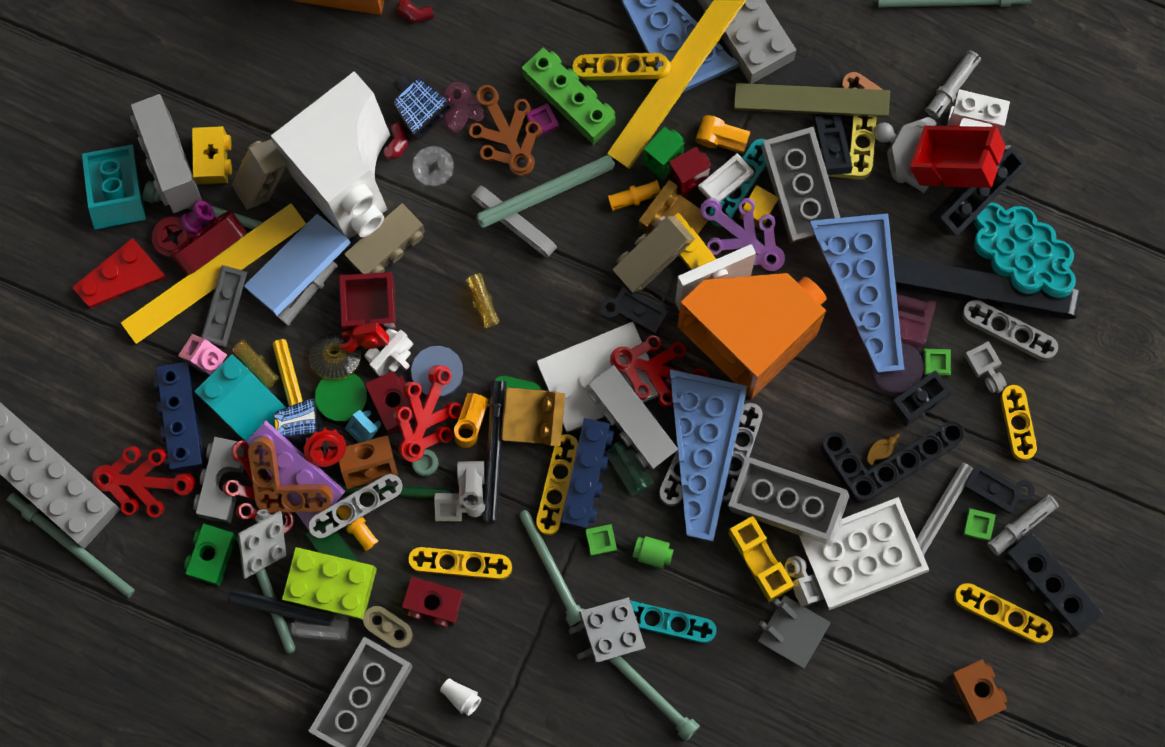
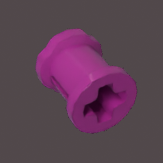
M197 201L193 209L181 217L184 229L192 234L202 229V225L205 222H209L214 218V210L207 202Z

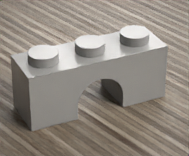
M214 437L213 444L209 443L206 458L209 459L207 469L202 470L200 484H203L201 494H197L193 507L200 518L231 524L237 498L235 496H227L224 492L220 491L219 481L225 473H243L244 471L242 463L235 461L231 456V447L238 441ZM241 447L237 449V454L240 457L244 455V449Z

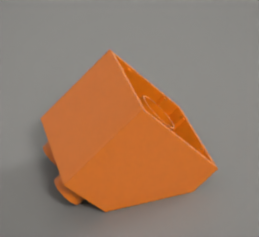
M788 273L703 280L681 301L677 327L734 383L747 386L746 395L752 399L817 336L826 312L821 304L827 298L819 286L808 277H803L797 283Z

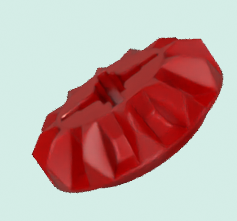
M324 428L320 432L314 431L310 438H306L303 450L306 459L311 464L327 467L342 459L346 452V442L343 435H340L336 429L330 431ZM324 441H327L329 446L326 447L325 453L323 454L320 447L323 445Z

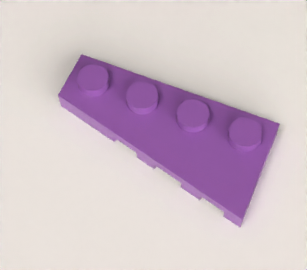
M267 421L248 438L247 444L249 446L254 439L260 436L268 437L273 441L276 450L280 485H327L334 494L330 505L336 503L344 494L345 490L318 466L311 464L299 449ZM259 445L256 450H261L262 459L260 462H262L267 450L262 449V445ZM267 470V472L269 473V475H270L271 478H272L271 472H270L269 470ZM318 493L315 497L319 498L320 502L325 500V498L321 497V493ZM288 494L290 502L294 504L301 503V497L298 494ZM320 511L296 513L308 529L310 518Z

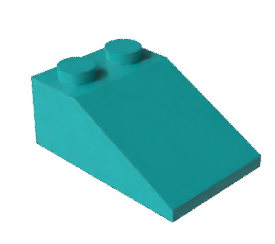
M133 144L83 153L82 159L88 209L94 229L146 220Z
M233 354L195 390L198 397L245 441L265 421L274 427V413L286 408Z

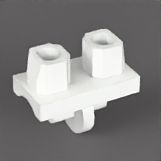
M387 329L385 332L390 336L388 345L381 352L374 348L369 349L365 354L366 359L370 363L369 365L379 377L387 374L390 370L395 372L399 367L405 370L410 367L405 360L411 354L408 350L412 347L413 343L402 330L396 332L392 329Z

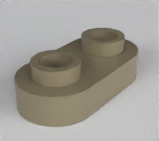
M373 606L365 612L363 617L364 625L375 636L396 649L405 648L411 643L413 633L410 626L388 610L380 606ZM374 617H382V623L380 625H374ZM397 631L404 632L402 640L395 639L394 636Z

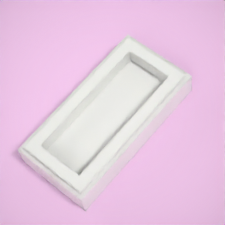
M737 153L698 185V189L707 199L715 198L722 202L752 177L754 171Z

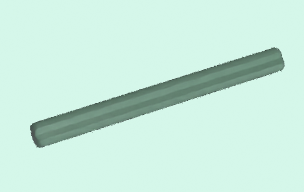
M606 155L478 213L476 219L481 227L489 226L612 170L615 163L610 155Z

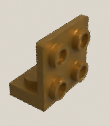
M669 180L639 219L638 229L649 235L655 229L653 225L658 219L663 216H674L680 213L689 227L699 234L708 220L702 217L698 207L677 194L678 186Z
M506 388L501 440L561 446L565 393Z

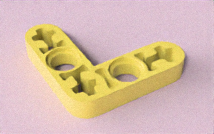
M853 116L849 152L853 166L852 173L828 175L829 177L865 179L870 175L873 166L874 129L877 117H868L872 119H868L866 130H861L862 119L858 118L861 116ZM860 136L868 138L870 145L867 148H859L855 140ZM859 155H864L863 166L867 167L863 169V172H858V167H854V165L858 164Z

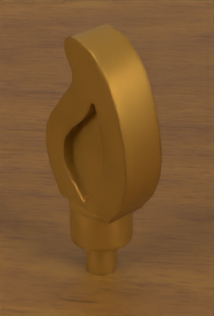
M898 433L887 439L877 441L871 447L867 456L869 466H873L876 460H885L891 456L894 446L898 443L897 440L901 437Z

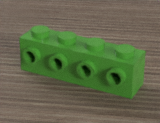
M543 47L522 67V76L594 145L615 125L614 110L607 103L602 104L591 87H584L578 81L579 77L572 69L569 68L567 70L560 64L562 61L553 51L549 53Z

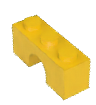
M754 516L730 528L729 535L768 602L772 601L774 597L777 598L790 591L794 584L782 563L778 562L772 554L766 541L767 538Z

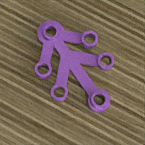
M708 198L702 203L700 212L703 218L717 221L737 237L721 240L719 238H711L707 247L713 255L719 254L722 250L740 249L752 244L757 253L754 265L761 264L764 269L769 271H775L782 267L785 261V254L780 247L776 246L774 235L776 221L772 215H763L759 222L760 228L764 230V245L756 239L753 214L755 203L752 199L745 198L739 204V211L743 214L745 229L722 212V205L717 199ZM743 203H750L752 209L749 211L744 210L742 207ZM709 206L715 209V213L712 215L706 212V208ZM770 219L772 225L770 227L764 226L763 220ZM717 242L720 248L713 250L710 244ZM770 254L775 255L777 260L769 262L767 256Z

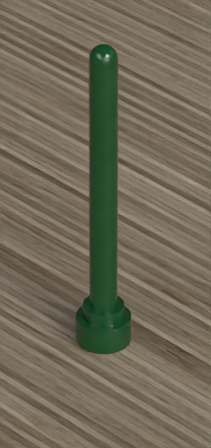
M330 477L345 490L344 494H352L367 485L364 484L347 489L343 480H338V477ZM377 485L373 486V489L379 496H383L381 493L389 490L391 493L395 491L394 486L386 485L380 490ZM402 486V491L397 497L435 499V493H453V491L450 489ZM366 491V492H363L361 495H373V494H372L371 492Z

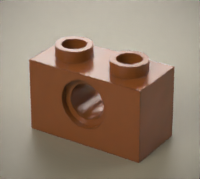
M388 435L346 446V452L339 461L347 489L371 483L386 474L398 475Z
M983 659L950 675L974 724L1007 709L1005 705L1007 698L1001 688L997 689L993 681L995 678L993 669L989 663L985 664ZM976 684H983L986 687L987 695L985 698H980L975 694L974 687Z

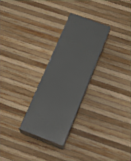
M224 265L221 267L202 338L211 344L222 347L227 346L247 275L245 271Z

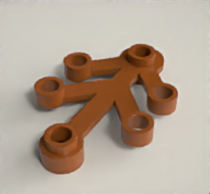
M490 85L480 87L477 91V99L482 106L488 107L500 132L484 128L480 123H474L470 126L469 133L475 140L484 138L507 145L511 154L496 151L493 146L485 145L480 150L481 157L487 162L495 160L508 164L511 171L516 175L525 176L529 174L535 165L531 151L535 139L542 133V127L538 122L530 121L525 127L527 134L521 149L516 140L524 116L528 115L531 110L530 104L525 99H519L515 102V112L509 127L497 104L499 99L498 92ZM487 94H493L491 101H485ZM526 104L527 107L524 111H519V105ZM531 126H538L537 132H529ZM481 128L482 131L479 135H474V129ZM490 149L493 151L490 157L484 156L486 150ZM520 160H526L524 167H518Z

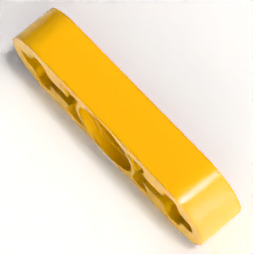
M1010 385L1002 392L1000 401L1011 453L1019 461H1028L1035 455L1037 445L1026 393L1020 386ZM1010 392H1013L1015 396L1019 395L1020 398L1016 401L1017 409L1022 407L1023 411L1017 410L1009 413V410L1014 408L1012 400H1007L1006 398L1010 395ZM1015 416L1022 417L1026 422L1025 428L1022 430L1013 428L1011 424L1012 418ZM1028 433V436L1023 438L1024 445L1031 448L1028 450L1027 455H1024L1023 451H1018L1017 448L1021 445L1020 437L1015 439L1014 436Z

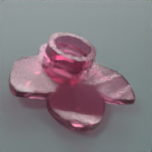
M462 82L451 83L443 96L456 106L445 116L448 127L454 133H459L465 126L468 118L482 121L484 111L482 104H480L476 97L471 95V91L466 84ZM456 90L462 92L460 99H455L453 96Z

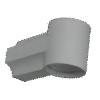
M458 461L459 504L464 505L466 509H475L479 504H482V485H485L484 461Z

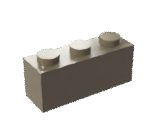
M272 139L265 142L257 141L248 147V151L231 184L246 210L269 201L287 166Z
M402 203L384 218L383 223L377 230L359 240L344 255L347 262L359 274L384 273V268L391 261L393 263L397 262L404 255V250L408 246H414L422 240L423 233L425 232L424 226Z
M663 216L658 219L653 225L655 229L649 235H642L635 242L636 247L630 253L627 251L617 259L616 262L618 264L613 268V271L632 293L641 292L695 240L676 216Z

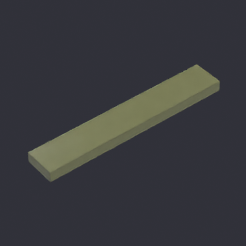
M736 83L734 108L741 111L889 118L890 90Z

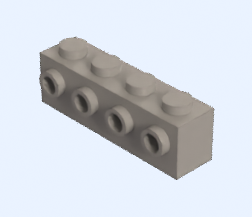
M614 365L586 385L589 389L586 392L588 397L595 405L599 403L605 410L602 413L604 418L611 426L615 424L621 431L618 434L620 439L627 447L631 445L637 452L635 458L643 468L646 466L649 469L655 468L678 450Z

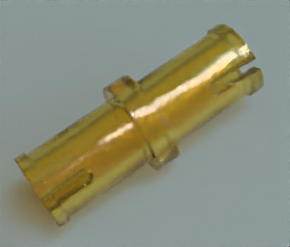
M482 274L466 279V282L474 298V301H472L473 305L478 308L484 328L498 324L500 320L491 302L493 297L492 294H488Z
M245 339L232 349L246 364L247 369L251 373L253 372L267 389L279 380L280 377L264 362L265 358L262 355L259 356Z

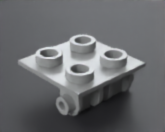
M265 509L259 510L255 516L257 524L238 534L243 578L246 579L286 556L281 511L271 515Z

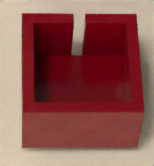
M392 272L339 275L343 331H354V326L376 322L385 331L387 329L397 330L395 286Z

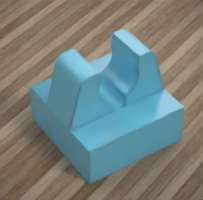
M359 410L354 413L345 427L358 443L371 440L381 426L380 421L373 424L369 420L371 412L368 410L364 412Z

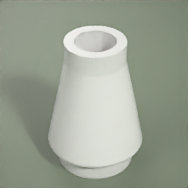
M450 678L445 681L440 689V692L450 700L461 714L471 715L481 702V698L477 696L478 692L456 683Z

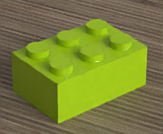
M296 547L282 600L363 620L377 568L373 565Z

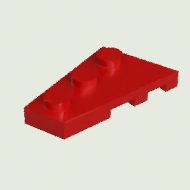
M132 238L72 288L91 309L119 298L122 294L132 290H139L147 284L157 280L159 282L167 277Z

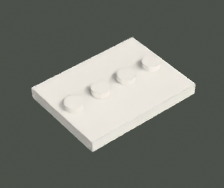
M752 244L678 276L675 299L678 310L680 311L681 301L703 280L751 276L756 256Z
M633 322L537 361L548 390L565 393L563 426L567 434L582 428L584 418L596 421L605 419L602 414L605 410L599 403L595 405L586 393L589 391L586 385L611 367L610 355L614 349L621 346L632 349L642 343ZM647 353L638 357L646 361L649 360ZM618 357L620 363L626 364L625 358ZM636 369L642 382L646 383L651 390L649 396L641 401L646 402L658 397L659 394L645 372ZM620 372L623 378L634 390V387L632 386L626 374L624 372ZM638 388L639 394L646 395L643 388Z
M899 497L841 519L832 546L800 536L829 610L929 572L928 565Z

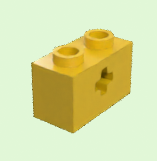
M223 126L192 128L193 178L196 184L228 183V175L232 174L231 159H227V150H231V136L227 135ZM212 152H216L213 159H209L212 156Z

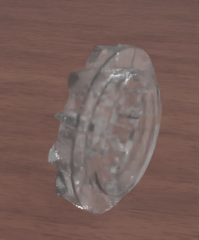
M426 147L420 150L413 160L414 175L425 186L436 187L446 183L450 176H452L453 159L441 147ZM437 159V165L441 170H434L429 175V167L426 164H433Z

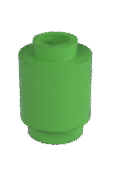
M647 536L645 538L638 537L633 557L639 559L638 562L663 569L664 564H670L674 550L669 549L670 543Z

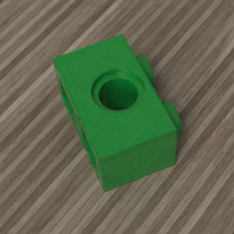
M664 127L644 148L643 164L661 180L668 175L669 162L683 154L684 143L682 142V136L675 130L670 131Z
M203 524L201 530L197 529L194 535L193 544H195L193 554H189L185 561L184 569L187 570L186 575L220 587L237 536L232 532ZM206 549H215V556L212 560H203V553Z

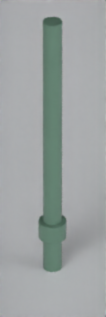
M878 0V8L967 5L1011 7V4H1031V0Z
M14 492L10 494L7 501L22 512L21 516L28 522L33 521L127 598L133 595L135 590L42 516L37 507L32 503L27 504Z

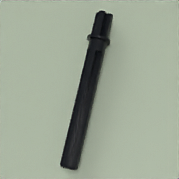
M496 380L492 381L490 404H487L489 408V430L483 521L495 523L498 520L503 440H501V429L506 381Z

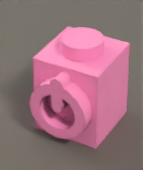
M192 334L178 356L200 372L211 376L223 364L227 354L206 339Z

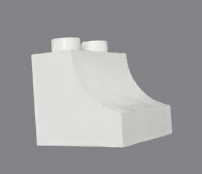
M354 71L277 130L271 137L286 162L293 179L339 232L350 240L357 233L360 237L369 236L381 226L384 221L383 213L388 209L375 181V166L381 148L391 135L374 93Z

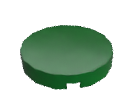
M338 371L339 378H335L334 372V378H330L329 375V378L324 377L319 382L315 393V401L319 411L327 419L347 423L357 411L361 410L364 412L368 392L364 382L356 374H349L347 371L348 375L340 377Z

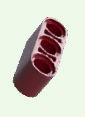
M232 210L226 211L178 245L171 252V256L184 274L190 275L240 240L246 234V230Z

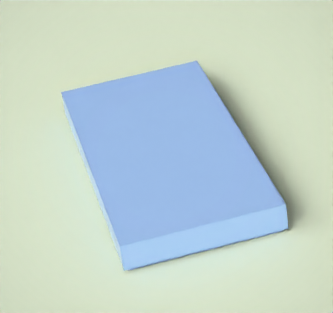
M316 214L244 287L278 316L351 242L346 236Z

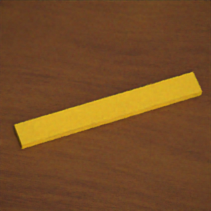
M713 0L670 62L671 69L669 74L656 82L607 153L608 155L630 169L746 0Z
M292 203L199 270L188 275L125 319L121 324L136 344L214 290L222 265L242 270L305 226L306 223Z

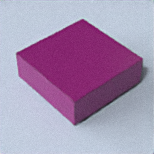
M548 103L530 111L525 116L528 122L536 121L542 127L540 136L559 128V123ZM531 126L533 133L537 132L538 126Z

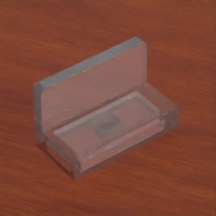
M333 613L330 626L295 619V623H292L291 634L294 637L347 641L350 617Z

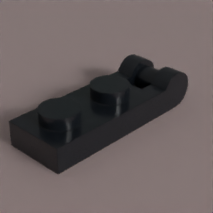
M831 115V118L815 116L813 118L814 131L817 134L827 174H851L853 166L841 116Z

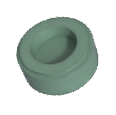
M424 449V454L418 461L412 462L414 471L422 477L433 475L439 466L435 453Z

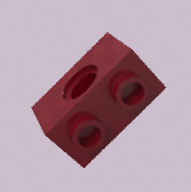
M695 147L669 162L668 178L678 186L677 192L680 196L684 197L697 190L698 185L709 177L710 160L704 152L700 153L698 148Z
M394 371L365 383L389 435L400 431L398 421L393 416L394 410L397 407H389L387 405L388 399L393 396L399 397L401 402L398 406L408 407L411 410L410 403L403 392V387L406 383L403 377H397ZM404 410L401 411V418L405 415ZM413 413L411 419L409 420L410 425L416 423Z
M411 577L402 608L404 611H407L408 617L422 620L423 616L433 619V624L447 628L448 624L455 625L464 593L460 590ZM430 597H436L440 600V604L435 610H428L425 607V603Z

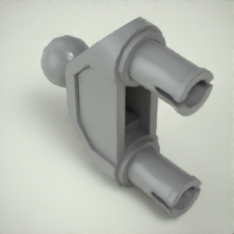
M927 117L906 124L897 134L894 133L893 127L889 123L878 124L874 129L875 138L879 142H891L886 153L893 179L898 183L906 182L924 193L929 186H919L910 169V164L924 126H936L935 120Z

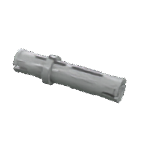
M968 50L942 87L939 86L936 90V96L925 109V112L929 113L930 117L939 119L950 102L953 103L956 99V93L981 61L977 53Z
M332 261L277 317L289 326L316 291L325 286V280L338 265Z
M1047 494L1012 524L1008 523L1005 525L1004 530L987 543L990 550L999 556L1015 542L1019 543L1025 533L1059 508L1057 501Z

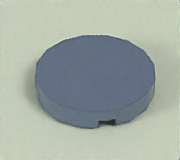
M430 346L422 350L415 357L411 367L412 380L420 384L422 388L421 393L425 396L429 393L432 384L428 379V372L434 365L447 366L452 374L451 381L446 386H443L439 398L454 393L461 385L463 377V365L458 355L450 348L443 346Z

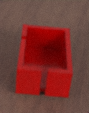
M924 126L910 164V169L919 186H941L942 182H944L946 187L992 188L998 170L996 165L1000 164L1006 146L997 127Z

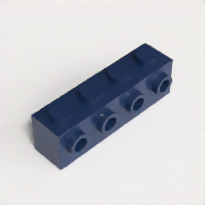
M188 362L156 367L157 375L153 376L155 390L160 391L161 400L157 401V410L159 416H163L164 425L160 426L162 441L167 443L165 466L170 467L174 474L205 469L192 367Z
M587 418L583 420L562 516V524L588 529L589 523H595L597 509L593 508L595 497L600 498L603 483L599 482L601 472H606L609 458L604 456L606 446L611 447L614 431L610 430V423Z

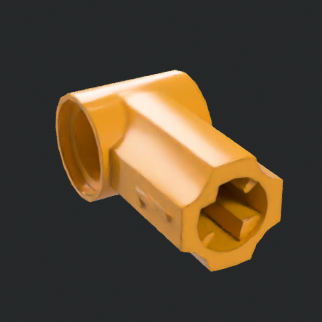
M704 115L695 141L708 148H717L718 146L744 154L750 132L727 125L723 120L715 116Z
M467 393L459 420L454 427L455 442L462 448H470L477 442L478 433L487 404L489 403V399L482 395ZM462 429H470L473 435L466 439L460 437L459 432Z

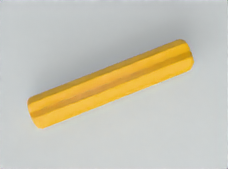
M285 339L276 340L272 345L289 406L303 400L287 342Z

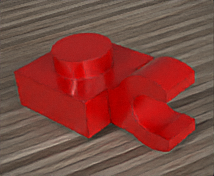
M377 322L354 326V331L348 330L342 333V336L348 342L340 344V348L346 353L353 352L359 345H362L365 349H374L379 346L388 345L390 336Z

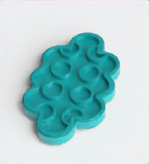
M991 202L973 220L974 226L979 230L974 241L975 250L982 257L991 259L992 268L997 274L1010 277L1015 289L1026 294H1033L1042 289L1048 295L1056 298H1064L1071 294L1076 283L1075 275L1069 268L1074 258L1073 249L1066 242L1056 239L1055 230L1050 225L1037 222L1033 211L1023 206H1013L1005 210L999 204Z

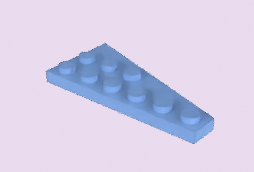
M621 0L647 53H661L669 62L672 61L697 25V22L673 0ZM717 42L683 92L739 67L740 63L734 57H730ZM660 61L654 66L656 71H658L660 66H663Z
M888 213L809 221L876 372L903 371L904 364Z
M670 370L686 532L689 537L713 542L748 387Z

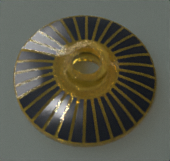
M342 333L326 334L312 345L309 352V362L313 371L320 377L328 380H341L352 375L359 367L361 362L360 347L358 346L353 352L346 353L340 348V344L348 342L342 336ZM334 350H338V351H339L337 354H331V353H330L331 351H334Z

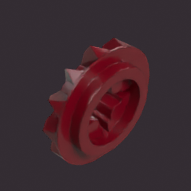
M179 217L164 218L153 229L152 243L155 249L163 256L172 257L171 252L178 246L172 241H166L169 239L168 229L174 234H180L177 237L178 245L193 235L184 229Z

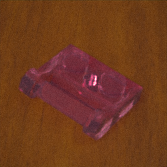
M896 294L897 305L925 312L923 318L898 311L901 340L924 347L936 302L928 300L927 303Z

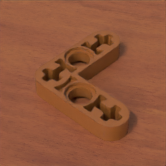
M260 436L253 440L248 454L255 502L260 510L265 509L268 513L279 511L317 512L325 511L329 508L334 497L330 487L324 484L280 485L276 450L273 441L265 436ZM259 445H262V449L267 450L263 456L264 461L260 462L262 459V452L261 450H256ZM259 470H269L272 474V479H262L259 476ZM318 493H321V497L325 498L324 502H320L319 498H315ZM266 494L269 495L270 499H274L272 503H269L268 499H264ZM288 494H298L301 497V503L294 504L290 502Z

